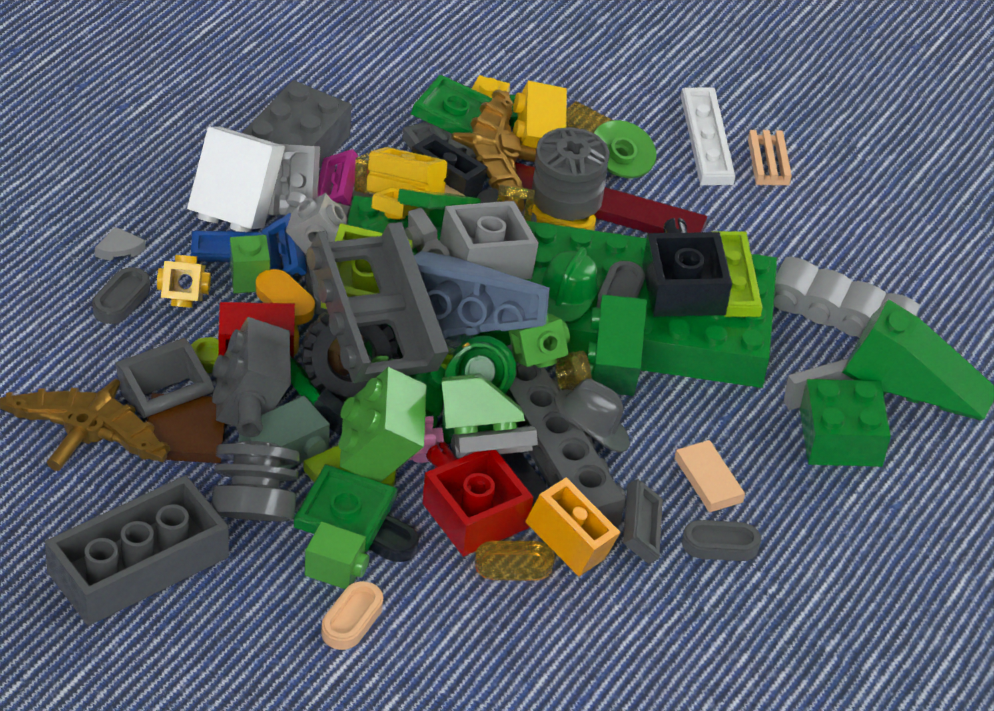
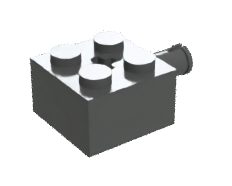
M247 317L240 330H234L229 340L228 350L224 356L219 355L213 367L216 387L212 402L216 404V421L237 427L238 433L244 437L250 438L260 434V430L262 431L263 429L261 415L275 409L291 384L289 330Z

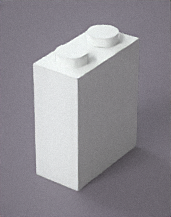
M208 127L187 209L198 212V219L218 223L220 219L230 222L229 228L239 232H251V229L264 228L285 146L224 127Z

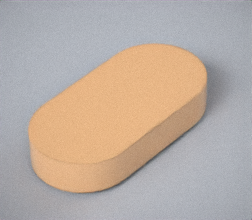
M360 581L349 585L322 620L321 635L323 641L328 646L338 650H346L360 642L382 612L383 593L380 588L373 583Z

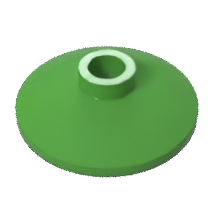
M612 120L601 124L595 130L594 134L598 135L606 143L610 152L608 172L623 178H638L646 175L654 166L657 155L655 145L650 136L640 127L627 121Z

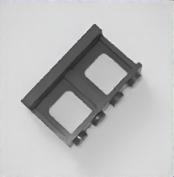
M402 222L389 223L382 236L328 242L325 231L317 232L311 246L307 250V264L310 270L315 272L318 281L319 299L322 303L326 304L329 313L330 331L332 335L337 336L341 348V363L345 369H348L352 383L369 381L371 378H376L387 367L405 375L438 371L449 351ZM359 259L367 260L372 268L380 293L347 297L336 262ZM389 324L394 330L403 358L370 363L358 327Z

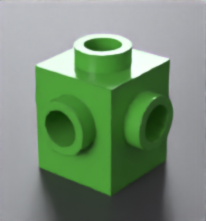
M548 312L544 326L508 330L514 360L526 367L533 365L538 368L552 366L558 362L557 358L569 355L567 343L570 342L568 327L562 319Z

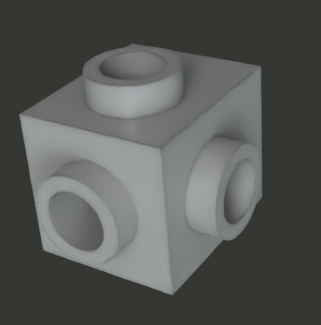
M325 193L314 200L313 198L304 200L296 210L292 211L286 232L306 254L317 232L325 231L328 242H334L340 223L346 224L348 218L343 208L338 203H334Z

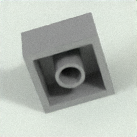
M514 201L445 206L440 243L448 248L449 256L524 280L532 279L539 243Z

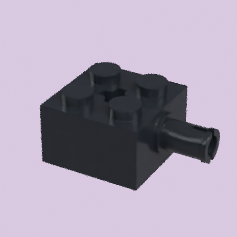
M671 218L664 223V233H648L642 266L653 317L726 315L732 281L720 232L687 233V225L683 219L678 218L679 229H677L675 218Z

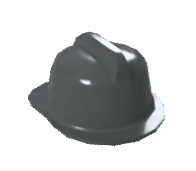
M586 378L573 390L564 389L556 394L554 398L555 406L569 423L585 431L612 451L621 453L628 450L630 446L629 436L624 426L620 423L624 411L623 404L618 394L602 383Z

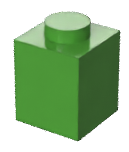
M266 235L230 237V272L233 293L256 292L257 276L263 271L270 270Z
M321 522L305 550V576L346 589L349 585L353 584L356 577L362 578L366 572L369 563V555L365 554L366 537Z

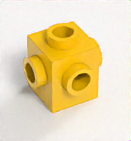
M175 255V262L164 261V268L158 269L157 290H161V298L171 299L170 306L193 308V301H202L203 294L209 295L211 273L205 272L206 265L197 264V257ZM185 274L192 278V285L187 289L182 288L179 283L180 278Z

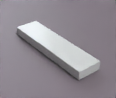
M682 88L681 100L700 185H734L735 172L715 88Z

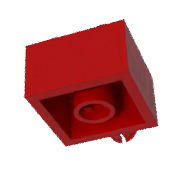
M439 442V446L443 450L442 452L436 444L427 451L426 458L433 464L435 469L425 472L422 504L463 557L530 528L525 521L532 510L534 497L496 450L477 451L457 459L447 443Z

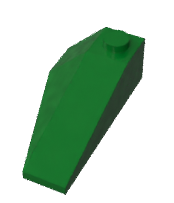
M889 299L871 315L842 370L843 374L853 380L881 381L883 395L887 393L906 397V401L925 402L939 406L940 410L980 421L985 419L994 401V385L920 318Z

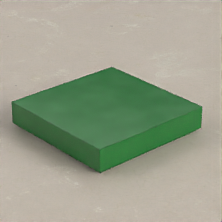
M439 75L415 102L411 115L450 133H472L474 130L471 126L472 119L481 115L479 109L481 104L490 102L492 98L443 75Z
M325 464L294 517V528L315 534L320 523L324 522L365 536V552H367L397 498L398 488Z

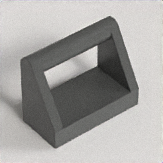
M185 338L115 362L118 380L121 382V395L135 407V410L143 418L214 392L211 379L191 344ZM186 379H190L194 383L148 401L144 396Z

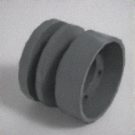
M573 127L557 128L545 133L538 141L536 149L535 171L531 191L534 204L549 216L569 221L584 219L595 214L602 206L610 154L606 143L592 132Z
M239 441L238 443L219 444L216 446L215 456L233 461V464H217L214 466V472L232 478L231 484L218 485L212 488L211 506L221 517L274 522L294 520L296 494L280 489L279 482L298 479L297 471L281 468V465L299 463L300 452L283 448L275 443L262 441Z

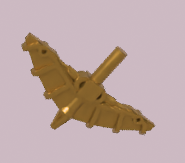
M495 90L492 94L493 99L490 102L481 104L479 108L481 115L472 119L471 126L474 129L473 132L452 133L451 139L473 149L477 157L476 160L488 167L486 174L490 178L488 183L492 189L496 188L507 201H514L520 212H522L524 209L523 194L525 190L522 187V181L516 174L515 162L517 158L535 162L536 148L520 145V138L511 132L509 119L513 113V102L510 100V94L506 91Z
M114 379L97 393L79 392V388H71L70 391L46 392L45 388H39L38 392L13 395L12 392L6 393V397L0 398V409L14 414L17 418L50 420V422L64 425L67 436L47 461L48 466L55 471L61 470L81 442L90 444L102 439L110 442L115 441L120 443L129 453L139 455L141 459H151L163 463L170 451V446L166 442H159L154 435V425L150 422L144 423L135 414V407L128 404L124 406L115 400L121 384L118 379Z

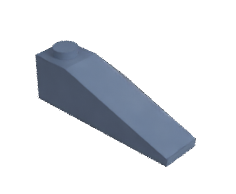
M420 251L414 255L444 339L448 336L464 334L470 336L477 335L480 332L508 331L539 327L546 324L549 287L457 257Z

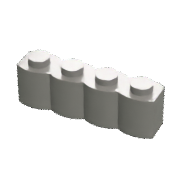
M785 257L776 274L775 308L793 314H802L805 318L818 324L835 326L850 336L860 337L871 315L888 299L915 316L919 312L920 305L906 296L885 293L873 284L852 281L847 276L834 270L818 269L812 263L800 258Z

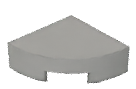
M115 227L95 247V257L113 260V257L129 254L130 258L137 256L146 249L145 240Z

